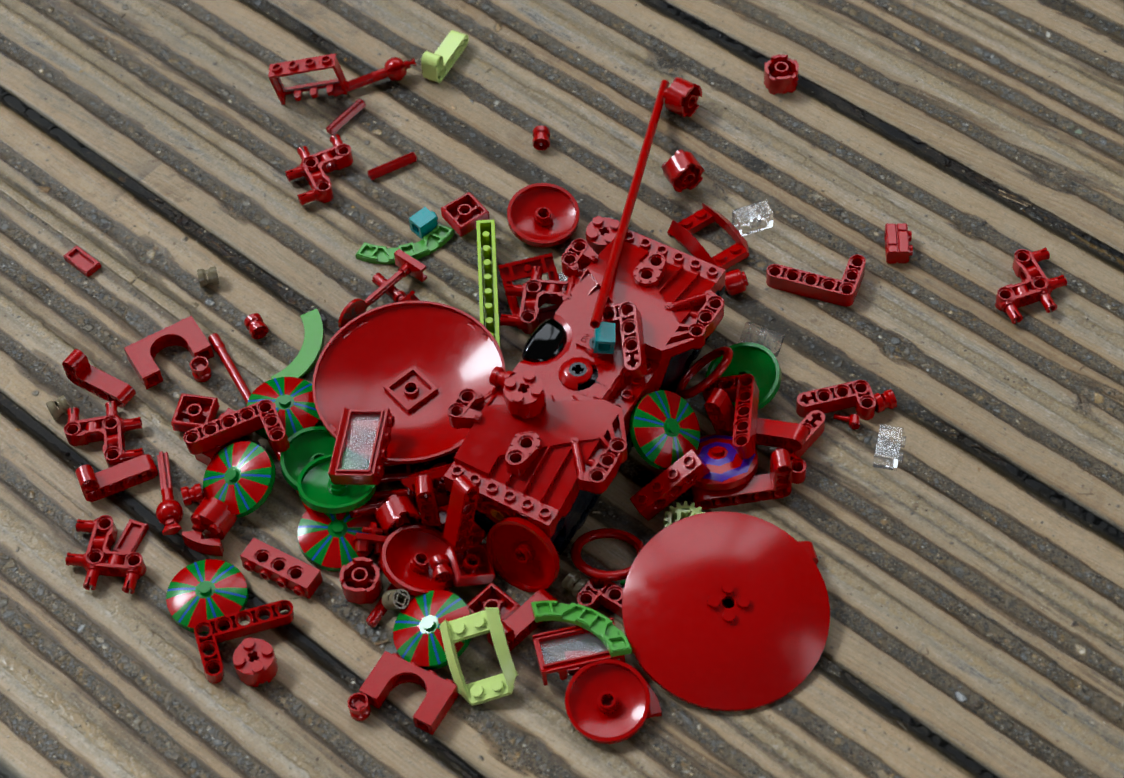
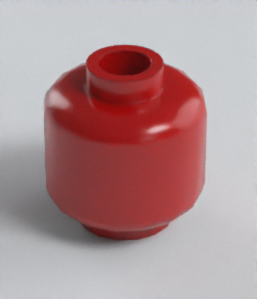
M735 269L725 273V291L732 296L746 291L749 283L744 271L741 272L740 269Z

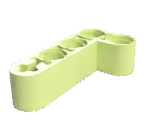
M451 30L435 53L425 51L421 58L423 78L440 83L467 47L469 36Z

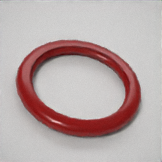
M723 346L700 358L682 376L675 388V393L683 399H689L708 388L723 374L733 359L732 349ZM723 356L722 361L709 376L694 387L685 390L689 381L700 369L712 360Z
M601 528L586 532L574 542L571 548V559L577 569L589 577L604 581L626 579L631 566L617 571H604L593 568L581 558V550L585 544L600 538L620 539L632 545L636 549L637 555L644 547V544L633 534L613 528Z

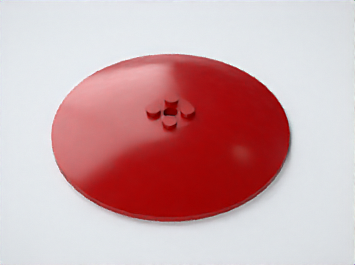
M432 301L394 302L376 307L355 317L333 335L321 352L315 366L312 383L313 399L321 422L334 439L337 437L343 408H389L395 418V425L391 429V443L388 444V457L384 462L395 464L426 462L451 454L460 448L471 428L455 429L451 427L448 407L459 392L465 388L483 392L484 396L495 387L489 382L492 370L499 366L506 371L501 349L490 331L466 312ZM409 387L416 388L414 392L406 391ZM379 421L350 422V435L346 439L347 449L371 459Z
M718 511L683 518L667 526L649 540L635 558L627 575L622 596V619L626 638L630 643L636 660L661 688L689 704L715 711L731 712L756 709L771 704L792 692L807 678L819 661L827 641L830 626V605L826 585L818 567L797 540L781 528L761 518L737 512ZM730 599L734 606L732 608H725L722 601Z

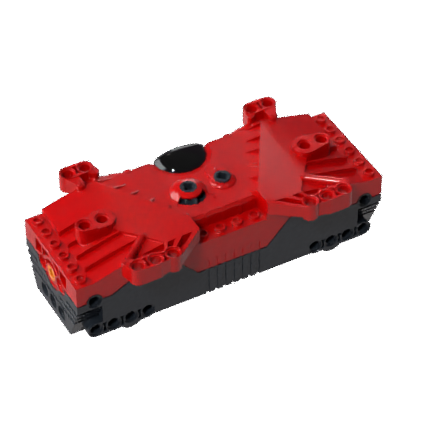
M627 229L606 306L631 301L641 313L647 372L642 378H634L624 365L620 329L615 330L613 354L593 353L594 328L590 326V322L615 238L599 254L595 253L584 239L578 238L571 242L561 256L562 273L571 278L566 293L562 297L563 303L555 312L554 318L546 319L530 335L522 351L521 357L523 361L519 362L513 369L515 373L525 372L526 370L534 371L535 375L539 376L543 381L546 404L541 409L542 412L528 419H523L522 416L515 414L514 416L511 415L507 410L504 390L501 386L494 387L485 396L483 392L465 388L459 392L448 407L451 427L455 429H471L454 456L453 464L444 474L446 494L450 497L452 484L461 475L468 477L479 488L474 521L486 532L485 537H487L490 529L500 520L507 517H518L532 522L543 530L554 544L558 555L562 554L575 533L584 525L596 501L608 488L622 463L627 460V454L634 447L630 435V417L637 402L643 396L655 391H672L692 361L698 357L709 336L723 319L724 300L721 296L725 292V269Z

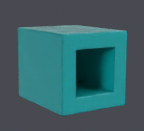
M426 207L422 208L409 218L410 230L423 239L424 236L438 225L436 213Z
M601 322L599 328H594L593 353L613 354L615 347V323Z

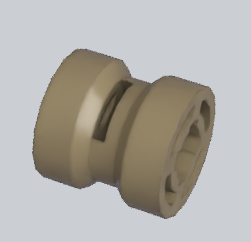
M216 266L210 267L208 270H197L200 287H206L208 284H219Z
M64 395L58 397L56 401L46 403L54 420L60 418L62 414H67V410L70 408Z
M571 571L564 578L562 587L567 591H571L572 595L577 599L578 593L588 581L581 579L577 572Z
M404 589L387 590L382 595V604L387 610L405 609L410 602V596Z

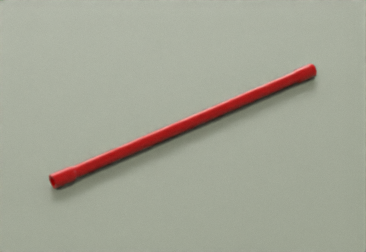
M213 333L209 336L208 340L219 355L247 404L251 392L225 349L220 336L217 333ZM274 451L280 462L281 453ZM302 502V504L304 505V507H305V509H306V511H307V510L309 509V507L306 506V505Z

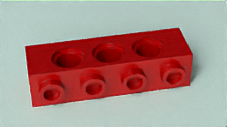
M691 449L632 496L630 500L638 512L649 521L697 483L698 480L707 475L710 469L701 457Z
M256 538L251 540L240 555L243 567L247 571H254L263 579H270L281 588H288L300 597L305 596L310 599L323 581L319 569Z

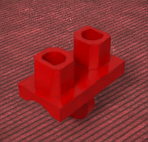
M371 522L369 527H362V532L364 533L357 532L355 536H352L351 542H355L356 553H367L368 544L374 545V554H381L383 544L388 536H383V529L377 528L376 522Z

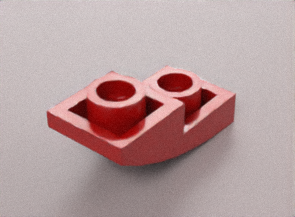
M195 530L182 531V537L187 547L203 554L223 557L224 548L221 539H204L203 533Z

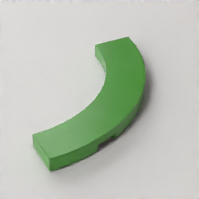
M438 224L422 240L416 243L411 242L399 245L398 248H387V246H377L364 242L355 256L356 259L364 262L395 264L394 253L400 249L417 260L441 248L451 239L455 231L450 227Z
M317 309L300 315L305 331L301 350L285 369L271 376V379L279 377L301 379L316 364L324 343L323 323Z
M558 601L531 602L535 622L561 621L580 626L596 635L606 646L611 657L632 653V648L624 633L613 624V621L596 610L576 603L564 604L558 603Z

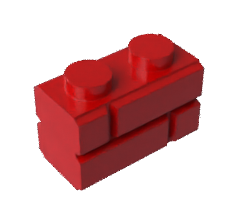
M887 223L884 232L886 262L888 264H896L897 262L899 264L908 263L909 256H913V245H909V242L912 241V232L908 231L906 223H898L897 225L895 223Z

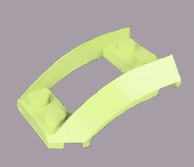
M485 607L483 611L451 621L444 620L439 625L453 681L457 685L458 693L471 706L511 695L516 676H518L510 654L504 627L501 623L498 607ZM490 632L503 673L466 684L455 643Z

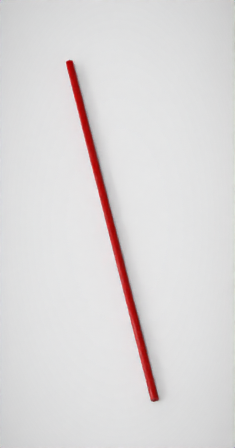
M667 80L661 81L591 318L590 326L592 328H599L665 101L663 93L669 87Z

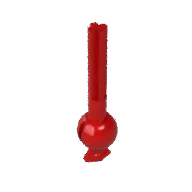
M398 57L390 58L386 61L385 68L348 81L347 92L388 77L390 80L399 81L406 76L407 69H410L411 66H417L415 59L412 58L411 61L406 60L403 62ZM335 86L333 96L342 95V87Z
M161 451L157 455L162 502L157 506L156 517L165 526L162 534L174 535L182 529L178 523L182 520L184 511L180 503L174 500L169 455L167 452L163 453Z

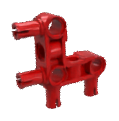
M335 134V137L334 135L330 137V142L334 147L311 155L306 146H302L304 152L301 147L298 148L297 153L302 159L301 164L294 169L285 171L289 182L297 178L306 177L312 189L297 195L301 206L315 200L322 203L330 202L334 196L330 179L326 176V173L337 169L341 170L352 165L351 147L343 143L339 134Z
M1047 248L1034 252L1026 249L1017 250L1014 255L1012 268L1022 282L1006 285L997 291L995 306L998 310L1006 312L1013 324H1016V321L1019 323L1023 319L1017 308L1040 301L1047 313H1050V310L1053 312L1057 309V305L1050 296L1051 292L1056 288L1067 286V280L1063 274L1048 279L1037 262L1050 258Z
M533 266L531 279L525 284H506L505 295L520 296L522 301L518 315L501 314L500 326L517 327L526 334L535 333L540 323V307L545 305V303L559 304L561 306L563 303L562 297L566 293L571 278L568 277L567 281L542 280L543 268L538 266L536 271V266Z
M111 401V406L110 402H106V416L79 420L80 411L78 408L73 407V413L72 409L69 408L67 410L68 422L63 430L71 446H83L91 442L103 441V454L108 468L144 455L143 448L125 450L124 439L126 431L143 428L141 417L132 419L120 418L117 412L118 404L115 401Z
M102 515L95 520L78 519L76 531L92 533L85 554L67 553L65 562L67 566H82L86 569L87 574L83 588L90 590L91 587V590H95L99 575L126 577L122 587L123 592L129 594L130 590V594L135 593L137 580L146 572V565L142 555L132 551H111L117 539V528L111 516Z

